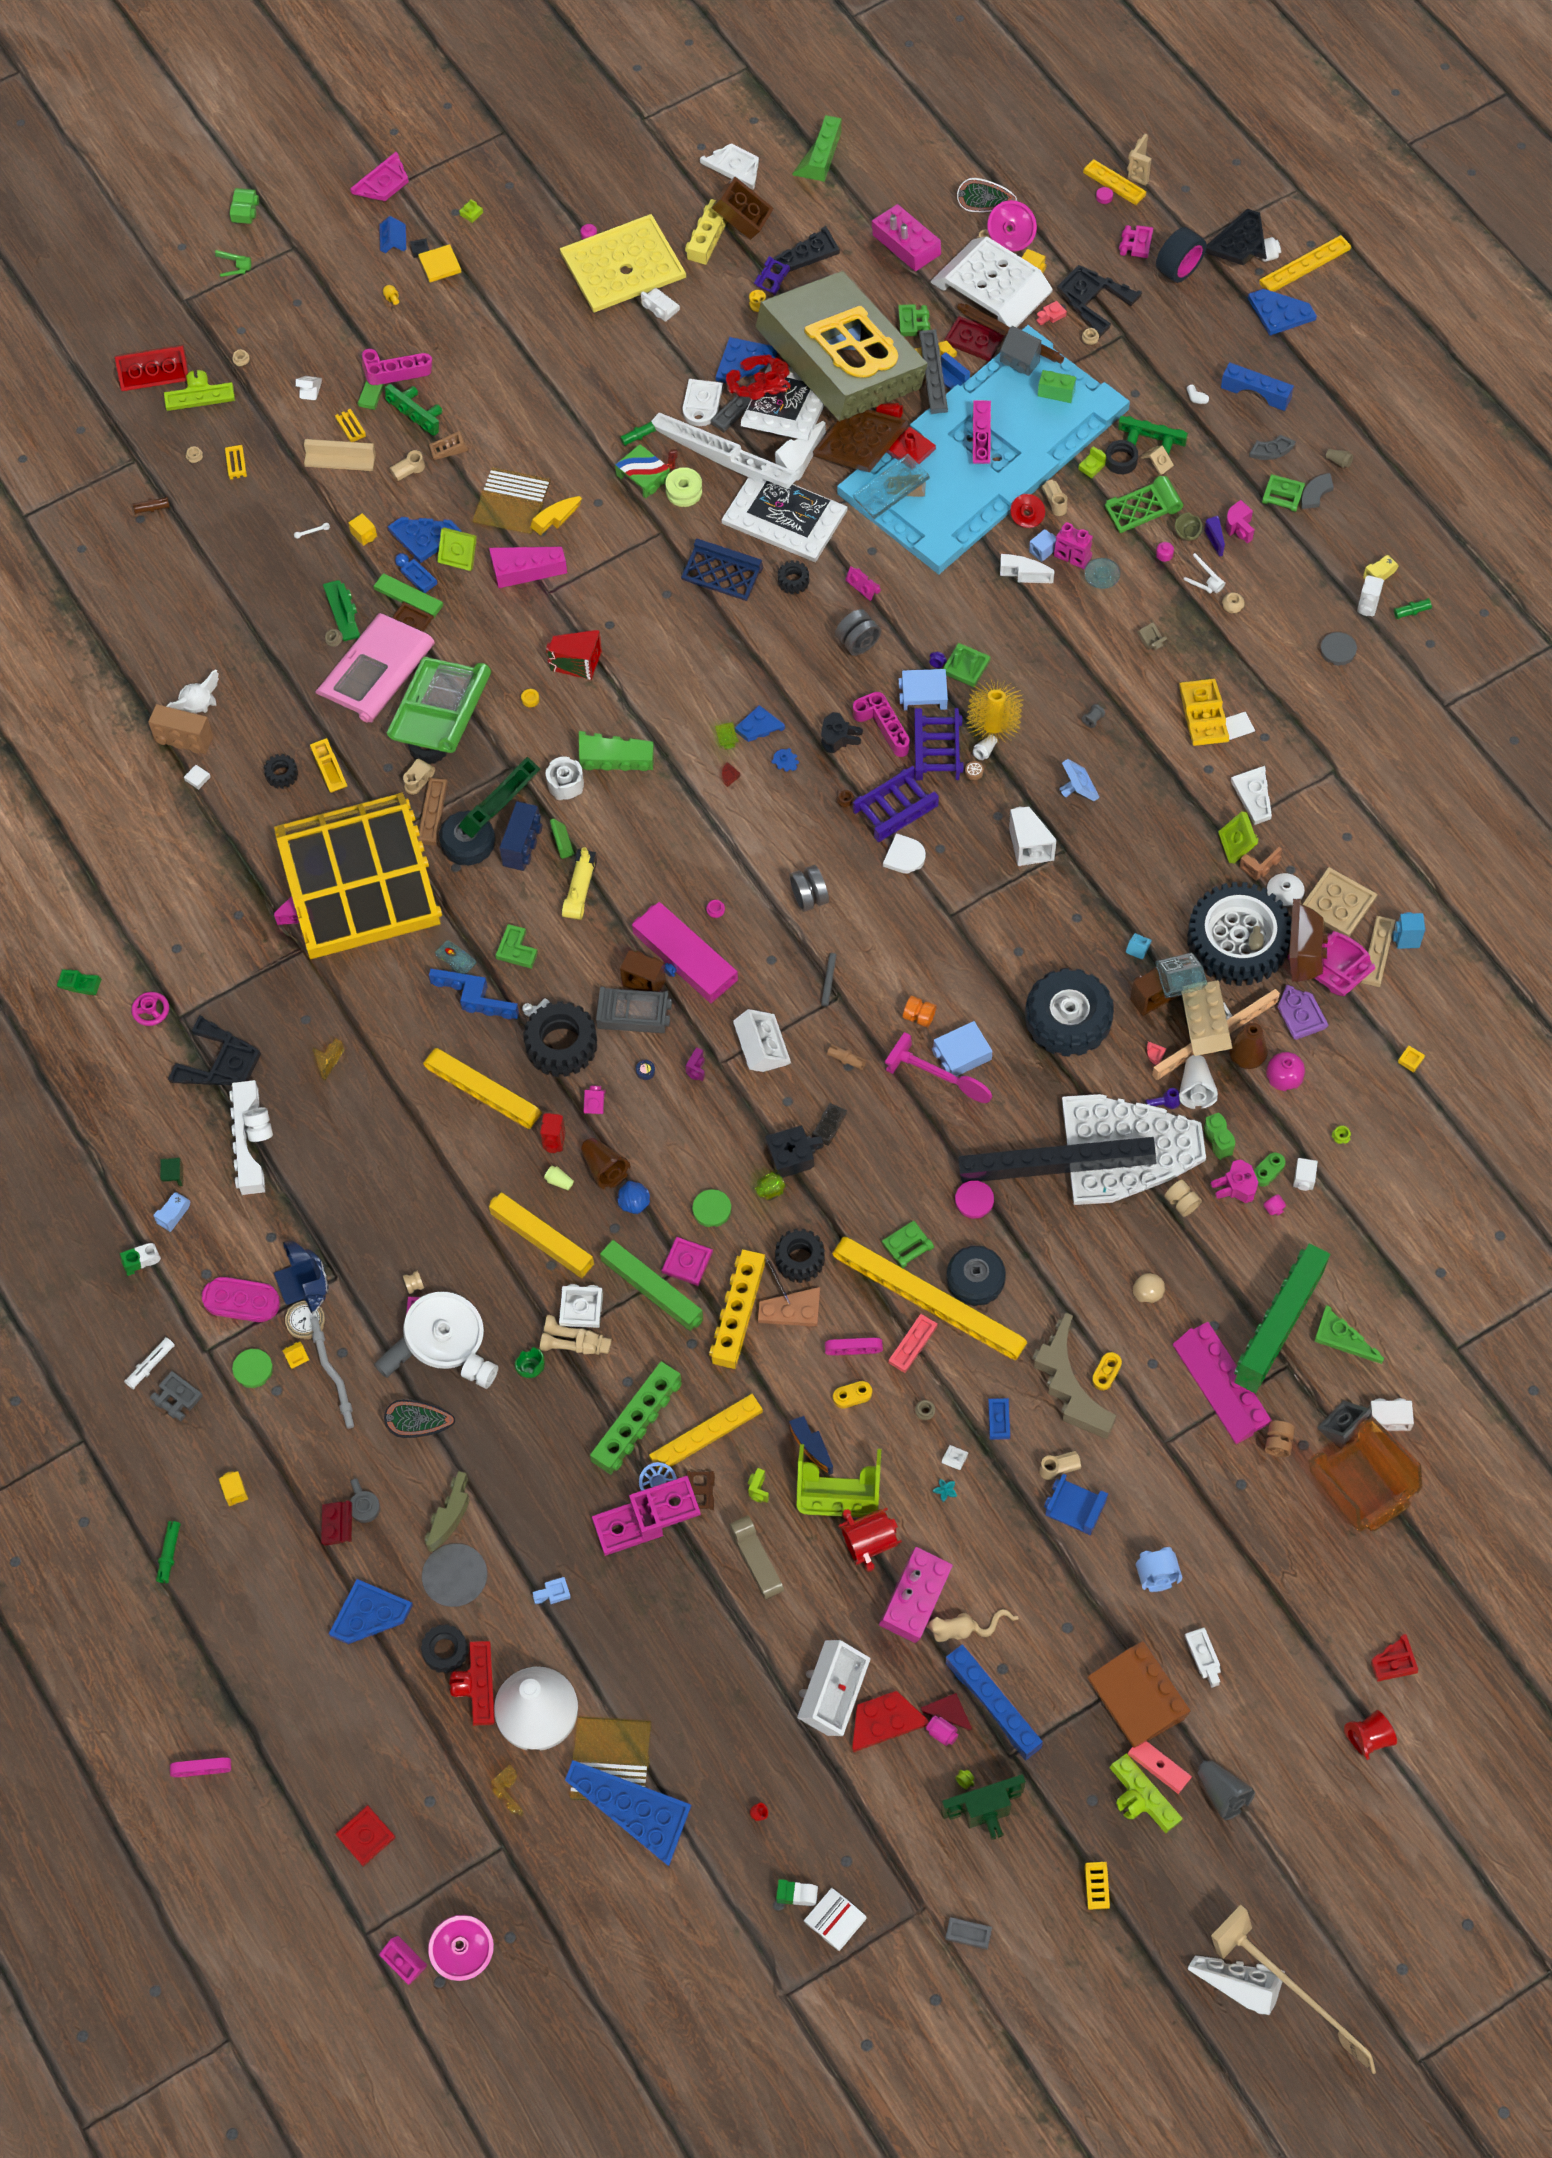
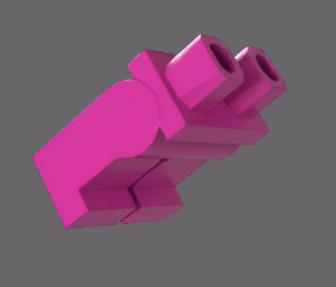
M1066 522L1056 536L1054 557L1066 562L1070 560V564L1085 569L1092 558L1090 550L1093 536L1089 535L1088 531L1075 529L1072 524Z

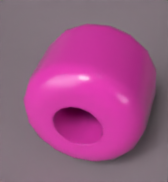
M592 224L582 226L580 230L581 239L597 235L596 227Z
M1169 542L1158 544L1156 557L1160 561H1170L1174 554L1173 545Z
M1277 1194L1265 1201L1264 1207L1270 1215L1276 1214L1278 1216L1284 1212L1282 1209L1286 1207V1204L1282 1197Z

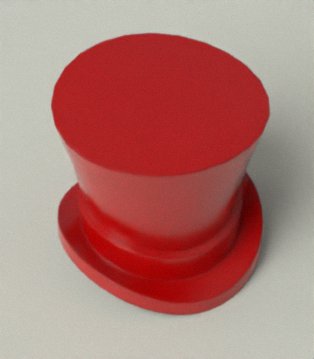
M1379 1710L1374 1711L1362 1722L1350 1721L1344 1726V1733L1347 1739L1367 1761L1370 1759L1369 1754L1373 1753V1751L1397 1744V1737L1393 1727Z

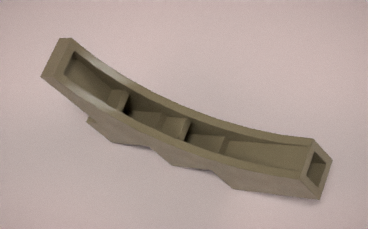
M1065 1313L1063 1319L1059 1318L1055 1327L1057 1333L1055 1336L1051 1335L1048 1345L1042 1344L1040 1349L1035 1350L1032 1360H1035L1034 1368L1051 1375L1047 1382L1049 1387L1048 1394L1066 1401L1061 1410V1413L1064 1414V1422L1108 1439L1117 1415L1107 1411L1093 1401L1075 1378L1067 1351V1338L1073 1315Z

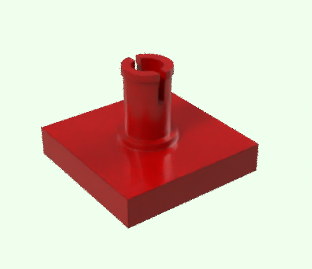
M909 427L896 439L887 453L913 471L936 450V445Z

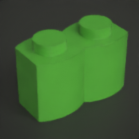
M235 188L230 209L231 222L251 224L253 219L256 218L255 207L259 205V195H256V190Z
M1220 1113L1206 1117L1204 1134L1207 1140L1212 1143V1150L1215 1156L1221 1160L1233 1155L1235 1139L1233 1134L1227 1129L1224 1117Z

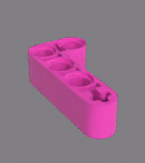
M366 349L362 353V368L369 384L380 385L428 376L432 371V357L429 354L421 353L380 361L374 349Z
M873 692L854 701V720L864 722L874 718L893 753L898 757L906 756L909 753V737L883 693Z

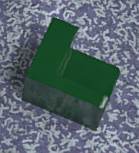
M180 1158L161 1159L160 1179L162 1182L177 1181L179 1186H183V1163Z

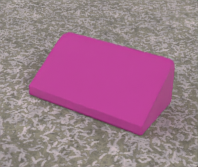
M399 1936L390 1939L379 1954L408 1985L427 1967V1964Z

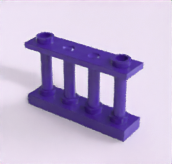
M915 708V780H923V773H927V771H956V780H959L960 773H963V762H960L959 726H962V715H959V709L955 708L954 717L922 716V708ZM954 724L955 733H926V731H922V727L926 725ZM926 740H955V748L923 747V742H926ZM926 756H955V764H927V762H923V758H926Z
M914 766L903 769L897 776L866 795L859 796L853 802V813L856 814L862 810L875 825L874 838L878 843L938 807L939 796L935 791L931 794H926L915 782ZM908 783L921 800L911 804L899 787ZM893 792L906 809L896 813L884 796ZM877 801L891 818L881 822L869 808V805Z

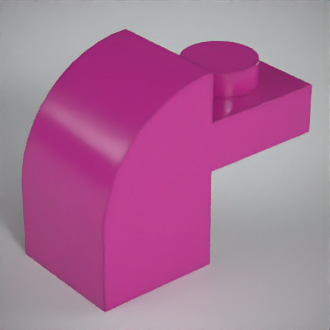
M1242 500L1229 509L1226 519V531L1230 536L1236 533L1240 539H1243L1248 544L1253 540L1254 529L1248 524L1251 522L1253 510Z

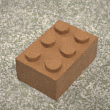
M156 704L148 721L155 742L161 745L167 744L178 749L183 748L194 753L206 754L213 739V733L206 716Z

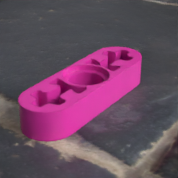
M880 1338L836 1339L825 1342V1354L832 1356L876 1354L883 1351V1343Z
M213 1758L170 1764L171 1777H189L231 1771L230 1758Z

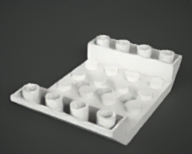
M987 236L973 239L931 280L933 285L943 291L949 286L953 287L997 315L998 321L1009 327L1014 326L1016 328L1053 292L1052 287L1040 269ZM993 274L996 275V277L994 278L988 276ZM985 285L986 287L979 288L978 286Z

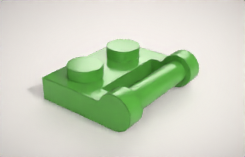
M1271 474L1262 503L1275 504L1290 508L1291 511L1296 512L1305 483ZM1270 494L1290 498L1294 501L1291 502L1280 498L1270 496Z
M915 1221L907 1224L882 1241L884 1248L902 1269L907 1266V1263L922 1253L934 1249L931 1240L926 1237ZM919 1242L922 1243V1245H920L913 1251L909 1252L905 1256H900L901 1253L905 1252Z

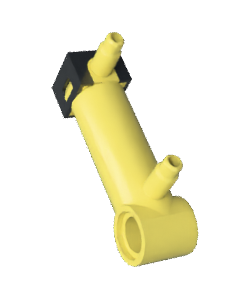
M586 847L577 850L576 865L567 899L563 903L562 917L582 920L592 872H595L597 864L596 852L588 851Z

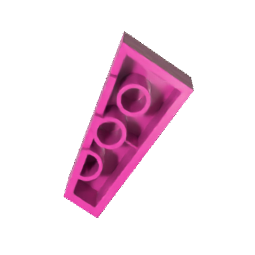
M562 547L489 548L498 588L567 573Z

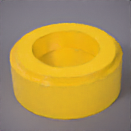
M534 689L523 691L521 694L523 705L535 707L540 700L539 693Z

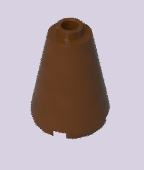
M1256 1023L1247 1024L1232 1040V1049H1229L1231 1060L1236 1062L1239 1067L1254 1069L1266 1060L1268 1049L1261 1026Z
M596 1138L586 1139L581 1147L582 1154L600 1188L610 1187L612 1189L626 1179L628 1176L626 1172L631 1166L625 1157Z

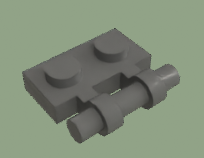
M171 1371L159 1385V1388L163 1391L162 1394L158 1395L154 1392L150 1399L155 1402L157 1407L165 1409L173 1419L177 1418L179 1421H182L185 1418V1414L181 1412V1409L185 1407L190 1411L203 1395ZM170 1397L177 1401L174 1405L167 1401Z

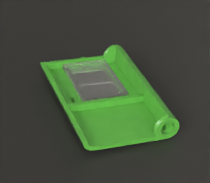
M423 657L387 731V735L395 741L448 753L454 752L491 675V669L484 663H478L473 668L458 663Z

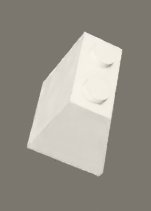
M1030 807L1011 809L1009 830L1017 865L1022 866L1054 861L1056 839Z

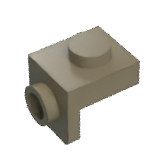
M1154 622L1137 631L1147 650L1151 648L1156 650L1164 645L1163 641L1167 639L1166 636L1162 638Z

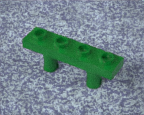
M391 384L386 386L385 400L389 404H392L431 435L435 436L439 433V420L436 417L442 414V408L438 404H435L426 411L411 400L418 395V390L414 386H411L404 392H400Z
M1120 416L1118 430L1129 432L1126 441L1133 443L1135 446L1139 435L1162 441L1161 446L1163 445L1168 456L1172 444L1186 446L1188 433L1182 429H1172L1165 425L1152 424L1146 420H1136L1131 416Z

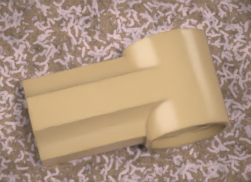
M413 450L408 453L406 459L390 467V471L396 481L405 478L413 472L420 473L424 470L425 463L421 452Z
M1046 481L1042 485V490L1051 505V511L1056 516H1063L1067 512V496L1062 493L1056 481Z
M1074 1451L1059 1456L1050 1455L1044 1457L1039 1470L1041 1477L1046 1480H1052L1057 1475L1081 1469L1079 1455ZM1050 1465L1054 1470H1047L1045 1466Z

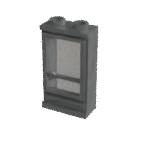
M600 987L596 1017L597 1029L665 1033L666 1026L669 1027L670 1015H667V1013L672 1008V998H669L668 991L654 992Z

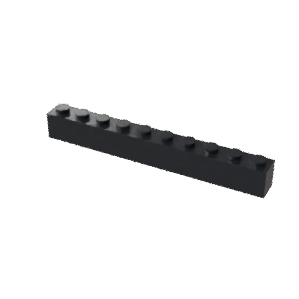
M1154 1137L959 1156L962 1183L1157 1164Z

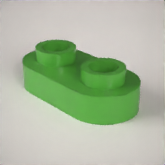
M1269 1154L1255 1168L1254 1173L1259 1182L1258 1186L1269 1185L1283 1171L1285 1158L1281 1154ZM1272 1160H1278L1279 1163H1274ZM1263 1172L1266 1176H1261L1260 1173Z

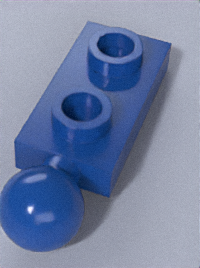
M400 553L395 557L396 565L402 567L401 573L421 592L426 593L437 585V580L415 559L409 562L408 556L404 553Z

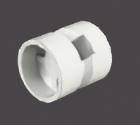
M254 1108L243 1113L244 1123L248 1126L246 1131L249 1141H263L273 1136L271 1124L267 1123L269 1121L267 1108Z
M472 1353L464 1363L461 1376L470 1381L476 1380L477 1385L487 1389L497 1375L498 1365L490 1361L484 1362L482 1357Z

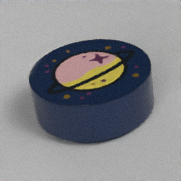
M649 1060L640 1061L636 1066V1074L642 1080H649L655 1075V1066Z

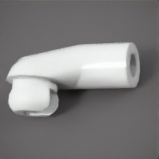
M1194 385L1187 386V392L1193 403H1208V395L1197 392Z
M544 998L538 1006L526 1003L523 1005L522 1010L526 1016L530 1017L532 1013H537L536 1009L541 1006L545 1008L547 1007L546 1004L550 1002Z

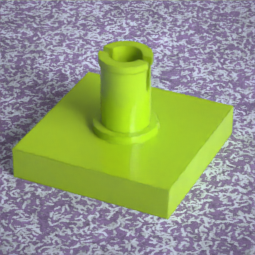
M443 527L440 535L438 563L471 571L473 569L477 536Z
M1240 812L1218 831L1229 863L1235 864L1258 844L1257 835L1254 834L1247 812Z

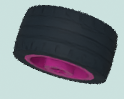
M1187 227L1179 228L1166 240L1159 251L1156 259V268L1176 283L1184 281L1196 270L1202 261L1207 248L1206 241Z

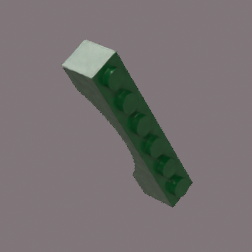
M526 757L486 799L466 815L458 827L472 839L532 781L540 771V768L530 758Z

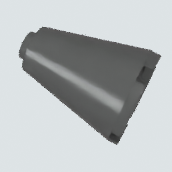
M1206 1760L1200 1764L1198 1776L1220 1817L1224 1818V1820H1230L1242 1812L1240 1808L1244 1804L1248 1807L1255 1796V1791L1252 1787L1213 1760L1209 1762Z

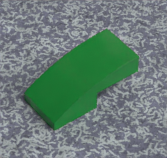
M62 969L57 987L76 993L96 995L102 979L98 975L81 974L78 970Z

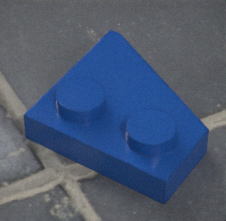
M759 705L735 727V732L747 742H750L758 737L768 736L770 732L776 730L783 731L785 725Z

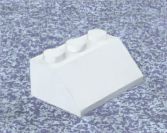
M748 1009L733 1021L750 1070L765 1072L791 1063L775 1014Z

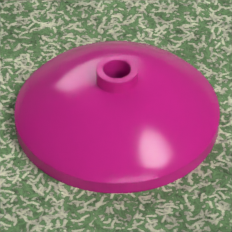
M1010 200L998 204L991 211L987 221V230L990 239L1011 252H1017L1031 244L1036 235L1037 224L1034 214L1025 204ZM1007 226H1009V227L1011 228V231H1010V232L1007 231V229H1006Z
M470 1915L449 1917L443 1920L431 1934L428 1944L430 1961L435 1970L445 1978L455 1981L471 1979L479 1975L488 1966L492 1958V1935L487 1926L476 1917ZM457 1941H463L460 1947L455 1946Z

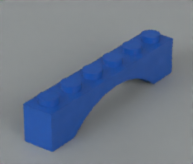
M963 1644L946 1656V1665L986 1707L1012 1746L1025 1761L1042 1748L1043 1741Z

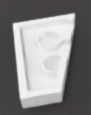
M1265 766L1231 777V783L1254 825L1270 820L1272 816Z

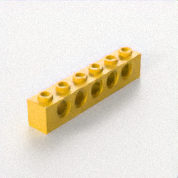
M742 1249L741 1256L737 1255L735 1261L737 1270L736 1273H732L730 1279L731 1291H727L725 1296V1303L727 1305L725 1309L721 1310L720 1314L721 1326L717 1327L714 1338L717 1340L715 1345H712L710 1348L709 1356L712 1357V1364L736 1369L765 1267V1254ZM744 1271L752 1272L750 1275L742 1274ZM741 1288L747 1290L745 1293L737 1292ZM735 1306H740L742 1309L739 1311H734L732 1308ZM730 1324H735L737 1326L734 1329L727 1328V1326ZM725 1342H730L732 1344L729 1347L722 1346V1344Z

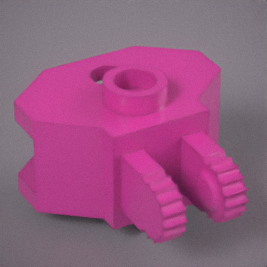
M1240 1159L1233 1161L1230 1172L1226 1173L1225 1177L1212 1181L1211 1185L1212 1188L1226 1185L1225 1189L1215 1193L1219 1199L1230 1196L1231 1198L1235 1197L1244 1203L1253 1201L1259 1182L1252 1166Z

